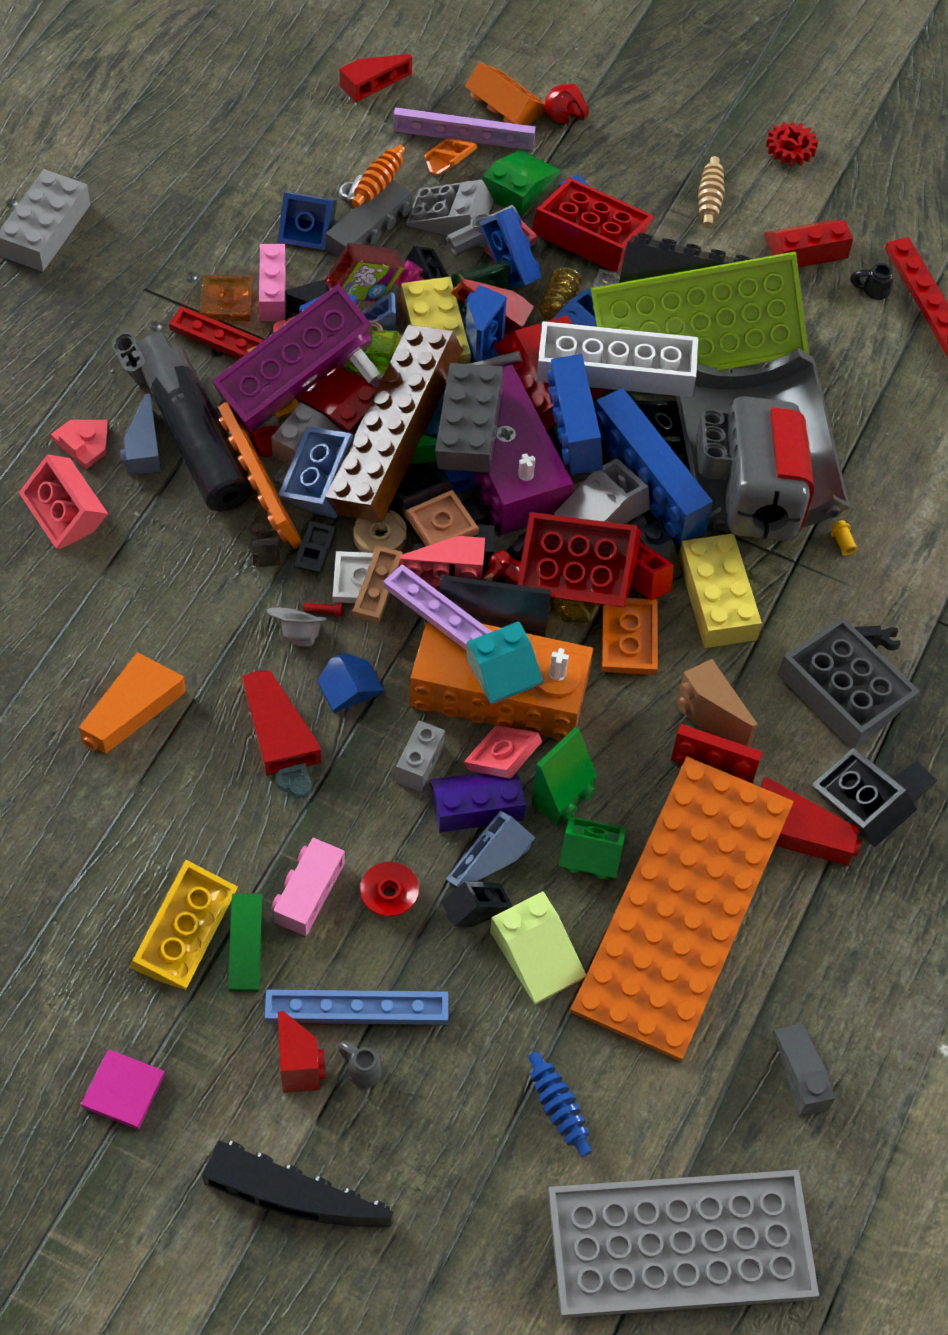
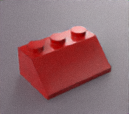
M833 219L764 232V237L772 255L795 252L798 268L847 259L854 239L845 220Z

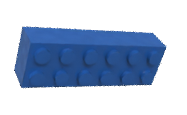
M624 388L596 400L595 413L601 435V444L606 449L607 456L611 461L617 458L648 486L650 510L653 516L659 518L664 524L668 535L671 538L674 537L678 544L681 545L682 541L691 540L705 533L713 501Z

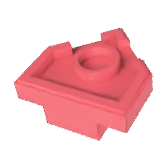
M69 420L51 434V438L87 470L106 455L108 420Z

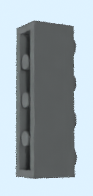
M391 180V183L373 198L371 202L362 203L359 208H354L326 232V250L346 264H350L355 258H359L371 244H375L387 230H391L403 216L406 217L411 212L412 192Z

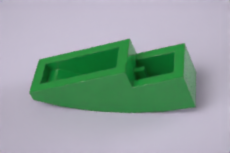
M232 894L229 991L259 992L262 951V894Z

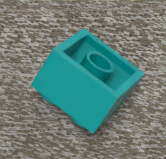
M519 621L467 641V661L490 704L543 684L532 643Z

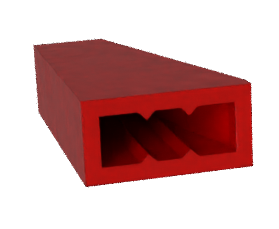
M253 671L248 675L242 676L244 693L266 776L320 764L321 749L319 743L271 671Z
M763 777L760 785L761 788L794 801L775 846L847 866L852 856H858L862 841L857 839L858 827L772 779Z

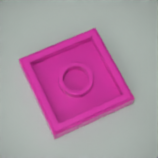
M108 1049L81 1106L83 1109L139 1130L165 1077V1071Z

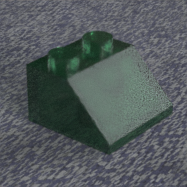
M495 260L451 274L453 288L463 279L508 290L510 263L506 260ZM456 298L462 312L467 311L465 304Z

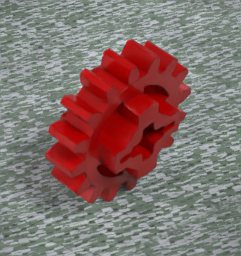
M791 121L790 125L782 122L781 127L774 125L773 130H769L766 141L767 153L773 154V160L781 159L782 165L785 162H789V165L793 166L794 162H797L802 166L803 160L809 163L811 157H815L818 146L816 133L810 134V127L804 129L803 123L796 126L794 121Z

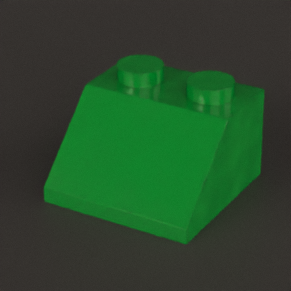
M572 816L569 818L559 866L565 867L564 869L571 873H581L584 871L593 873L595 877L600 879L616 878L626 828Z

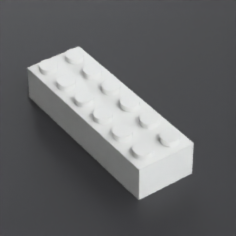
M543 321L536 382L548 383L547 371L551 370V359L582 354L589 387L615 390L624 388L625 391L692 397L696 380L698 337Z

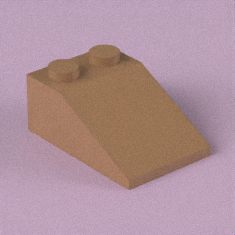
M713 659L683 672L676 700L681 713L686 714L692 723L712 735L751 747L757 722Z

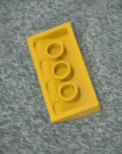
M185 860L129 968L157 981L186 990L232 900V894H235L238 886Z

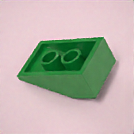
M519 150L497 160L486 171L482 180L491 194L494 203L503 208L513 205L519 216L522 217L560 174V169Z
M575 727L536 765L531 805L555 825H558L563 819L569 820L577 811V806L583 800L587 802L596 792L597 775L578 728Z

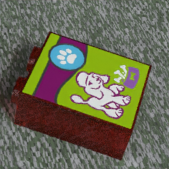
M348 243L324 280L329 289H332L339 283L347 294L356 295V300L377 302L389 293L406 267L396 249Z

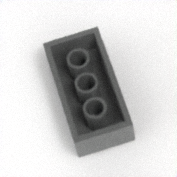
M450 363L435 448L438 469L491 473L504 391L503 366Z

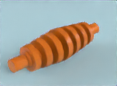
M398 144L395 149L390 148L386 150L384 154L369 165L354 190L355 197L351 201L354 207L359 208L362 203L371 202L373 198L391 183L403 162L402 155L405 152L403 145Z

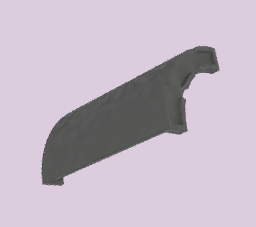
M797 348L781 358L770 361L768 367L754 370L753 366L732 368L730 372H718L717 367L697 363L692 397L676 396L691 474L713 501L708 527L716 531L731 532L727 524L724 480L706 478L698 470L696 435L701 415L705 410L728 411L729 407L733 405L734 399L743 396L793 402L798 405L800 413L806 419L813 470L814 494L803 527L836 518L840 513L850 508L814 357Z

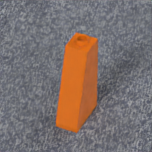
M137 652L79 727L82 743L90 750H99L107 754L184 695L186 692L184 676Z

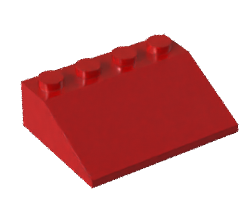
M569 177L536 209L532 231L542 240L554 243L564 250L571 251L582 256L585 260L595 262L605 269L617 273L623 265L627 242L633 235L637 236L638 233H646L654 219V215Z
M568 315L545 321L572 324ZM542 323L512 332L495 343L494 347L499 356L517 351L520 352L522 360L512 363L546 431L556 426L557 423L554 421V406L550 402L548 387L553 386H549V383L536 382ZM590 387L592 400L598 399L610 390Z
M530 512L517 585L550 589V598L625 608L638 558L642 532L636 525Z

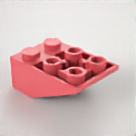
M456 536L401 555L400 566L403 564L437 591H440L442 575L482 580L485 538Z

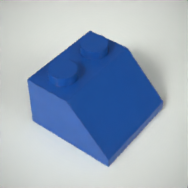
M292 192L284 193L277 242L326 250V232L334 225L337 200Z

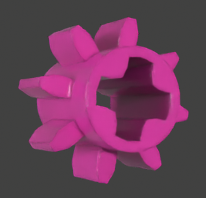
M407 260L405 264L398 262L396 267L404 268L395 281L398 286L401 287V283L424 280L420 275L423 270L415 263Z

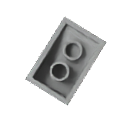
M300 403L271 437L272 455L276 459L291 465L306 426L343 431L322 413Z

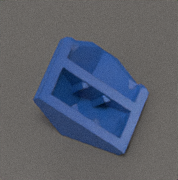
M347 653L331 658L318 679V684L333 713L384 693V689L370 662Z

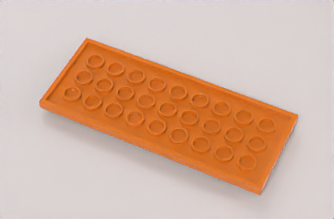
M686 756L571 1007L570 1013L682 1062L794 801Z

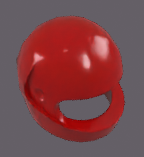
M560 84L548 92L544 101V107L548 117L554 122L569 124L570 114L582 121L589 117L586 101L575 84Z

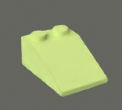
M544 892L491 918L490 933L535 1005L585 979L586 973L559 915Z

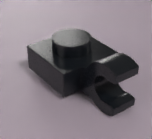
M881 625L854 627L876 649L879 645L891 651L898 650L900 647V640L893 641L889 638L897 636L898 628L890 627L881 630Z

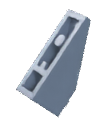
M150 394L144 395L124 438L125 449L120 450L122 466L128 465L129 475L161 472Z
M499 811L446 880L457 888L465 881L476 882L517 861L520 856L528 852L531 842L535 837L511 816Z

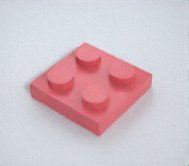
M495 725L467 757L464 764L468 771L511 779L540 745L542 739L537 732Z

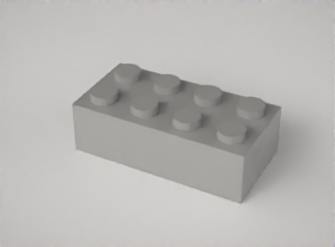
M43 169L0 229V257L44 272L91 205L87 184Z

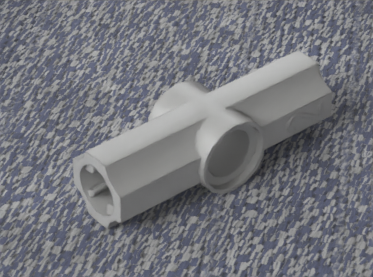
M511 205L491 215L480 214L473 217L470 225L447 235L446 240L451 252L457 256L476 246L488 247L489 245L479 221L511 207L517 212L516 208Z

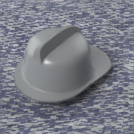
M280 607L267 609L269 615L280 619L284 638H287L292 644L299 646H312L315 638L319 635L321 621L327 620L325 617H316L295 609Z

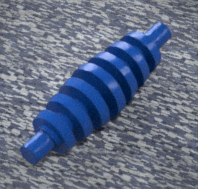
M538 1051L530 1054L528 1059L534 1068L530 1076L533 1082L538 1081L535 1084V1089L537 1093H541L539 1099L541 1104L545 1105L543 1107L545 1114L551 1116L550 1121L554 1126L559 1125L557 1131L561 1136L567 1135L564 1141L568 1146H575L581 1157L588 1156L592 1153L586 1141L590 1133L587 1127H582L585 1124L583 1115H578L581 1110L578 1103H574L576 1101L573 1092H568L570 1088L566 1082H561L563 1079L558 1072L553 1073L556 1068L552 1063L544 1062Z

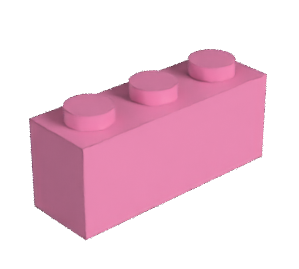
M260 244V321H286L285 244Z
M312 838L308 847L303 846L298 856V866L295 871L290 870L285 880V890L282 895L277 894L271 906L274 914V923L304 936H307L345 865L344 850Z

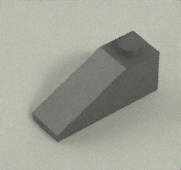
M798 1024L774 1029V1037L799 1117L829 1111L835 1100L827 1071L804 1025Z

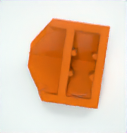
M446 138L424 154L430 173L438 176L460 164L478 147L475 143Z

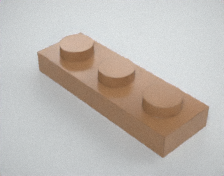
M376 546L352 611L354 618L379 624L390 592L383 587V581L400 567V558L403 552Z

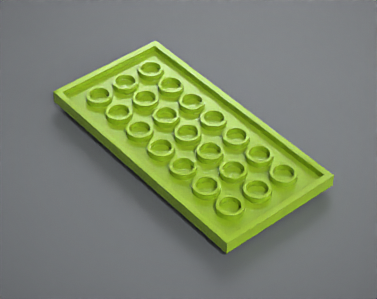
M795 252L591 288L597 327L698 337L697 363L717 367V371L770 362L791 353L797 348L809 354Z

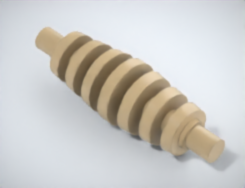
M716 156L711 157L710 163L705 166L698 188L699 216L703 220L705 228H711L713 221L718 218L725 193L724 171L722 165L719 164L720 159Z

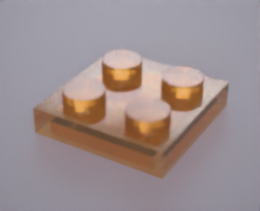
M203 275L199 313L214 320L251 321L253 276Z

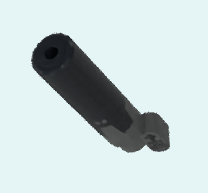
M162 332L147 336L140 344L132 334L123 333L117 336L113 347L122 367L135 383L148 384L207 508L212 511L222 512L239 507L252 494L253 487L187 353L181 348L173 347Z

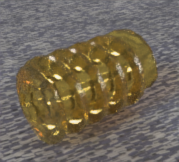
M562 267L552 272L548 287L540 304V312L546 319L552 320L571 299L577 296L580 284L582 283V277L576 270Z

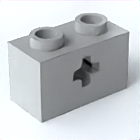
M418 721L396 765V783L423 792L444 748L445 730Z

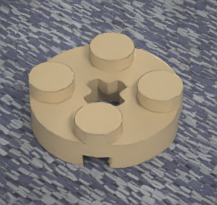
M389 510V513L387 512L382 523L357 518L354 527V543L364 553H374L377 545L400 551L406 545L405 521L398 513ZM375 530L380 532L386 531L384 536L379 537L375 535Z

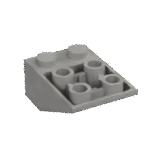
M482 179L430 188L426 187L419 189L406 224L409 227L449 235L470 225L473 217L480 214H489L494 200Z
M616 458L603 465V470L593 471L557 509L554 515L625 524L650 510L649 488Z

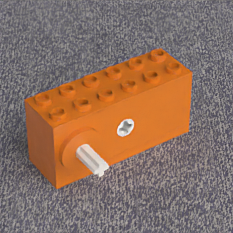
M427 621L410 677V706L420 711L430 710L442 713L448 717L457 716L470 719L475 723L485 722L497 726L537 732L539 735L561 741L575 727L577 728L588 682L593 648L527 634L532 643L543 684L490 704L467 661V651ZM482 624L492 632L500 629V627Z

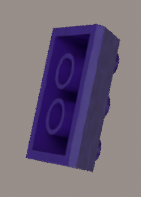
M473 773L431 779L429 781L439 833L488 826L499 811L506 813L516 821H524L526 803L521 780L517 773L511 779L484 773Z

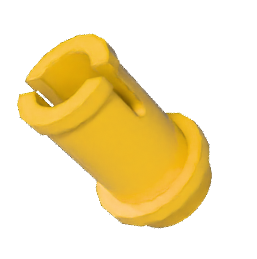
M844 520L832 524L830 534L836 538L842 555L848 556L855 553L858 547L851 535L850 524Z

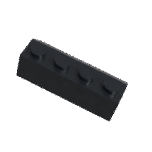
M447 575L441 576L439 592L481 624L503 628L519 621L525 633L545 637L551 597L550 589Z

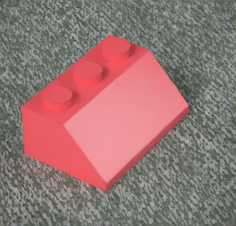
M47 454L19 491L20 496L56 549H61L94 533L108 515V512L70 458Z

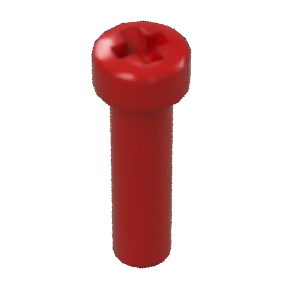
M304 603L303 611L335 614V617H341L343 604Z

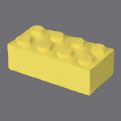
M451 277L401 283V305L406 325L453 331L463 349L457 363L470 364L471 352L457 299L451 294L454 289Z
M726 534L682 541L678 558L684 573L683 577L704 648L756 641L762 622L735 535Z

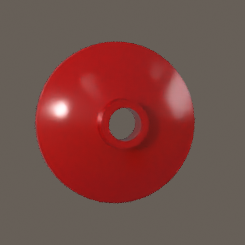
M382 862L374 865L364 874L360 884V895L365 906L373 913L384 917L399 916L410 910L416 903L419 895V883L415 874L405 865L397 862ZM390 890L395 894L394 896H385L384 893Z

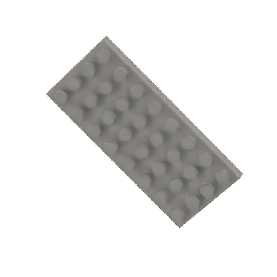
M799 1170L553 1186L548 1188L561 1318L817 1300L819 1297Z

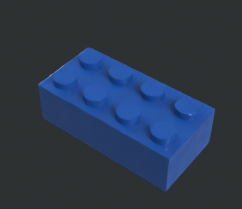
M578 354L551 359V370L547 371L549 386L553 387H548L550 402L554 406V421L558 425L559 444H562L563 448L561 450L564 465H569L571 475L603 470L601 435L583 356Z

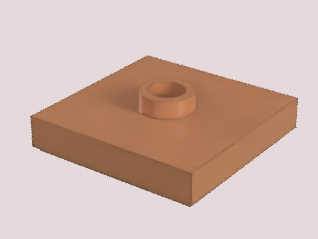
M453 490L406 510L407 519L425 546L456 536L473 537L479 534L478 526Z

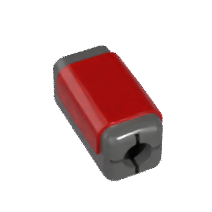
M743 396L735 398L733 405L729 407L728 411L705 410L702 412L696 435L698 470L706 478L724 480L729 530L733 534L742 537L777 541H790L796 538L804 526L814 494L807 424L804 415L800 413L798 405L788 401Z

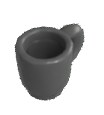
M341 1041L338 1044V1050L349 1062L348 1073L351 1081L363 1088L372 1087L378 1083L382 1075V1063L377 1052L367 1047L358 1049L349 1041Z

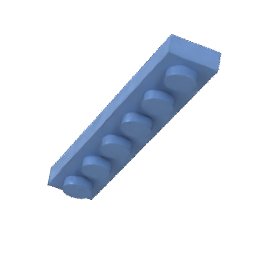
M266 990L265 1023H278V1012L284 1011L298 1023L448 1025V992Z

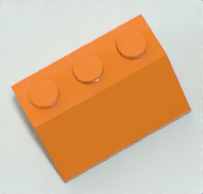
M478 63L465 85L466 88L472 91L471 97L479 102L484 100L488 103L487 108L497 115L501 113L505 116L503 120L506 123L528 126L546 113L542 100L501 70L484 63Z

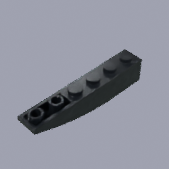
M218 1140L202 1173L203 1182L209 1187L260 1208L293 1218L354 1227H391L394 1221V1212L390 1211V1207L385 1203L373 1200L372 1203L360 1198L361 1195L348 1188H344L343 1191L334 1188L328 1180L322 1177L315 1176L314 1179L302 1174L303 1172L293 1165L286 1164L283 1167L273 1163L274 1160L266 1154L257 1152L254 1155L246 1152L242 1145L234 1141L225 1143Z

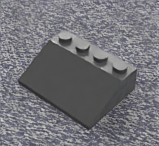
M841 617L786 654L777 673L851 749H857L876 735L920 693L844 617Z

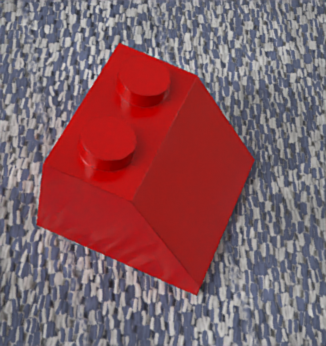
M278 1012L280 1071L283 1093L320 1090V1079H326L324 1049H318L317 1038L286 1012Z

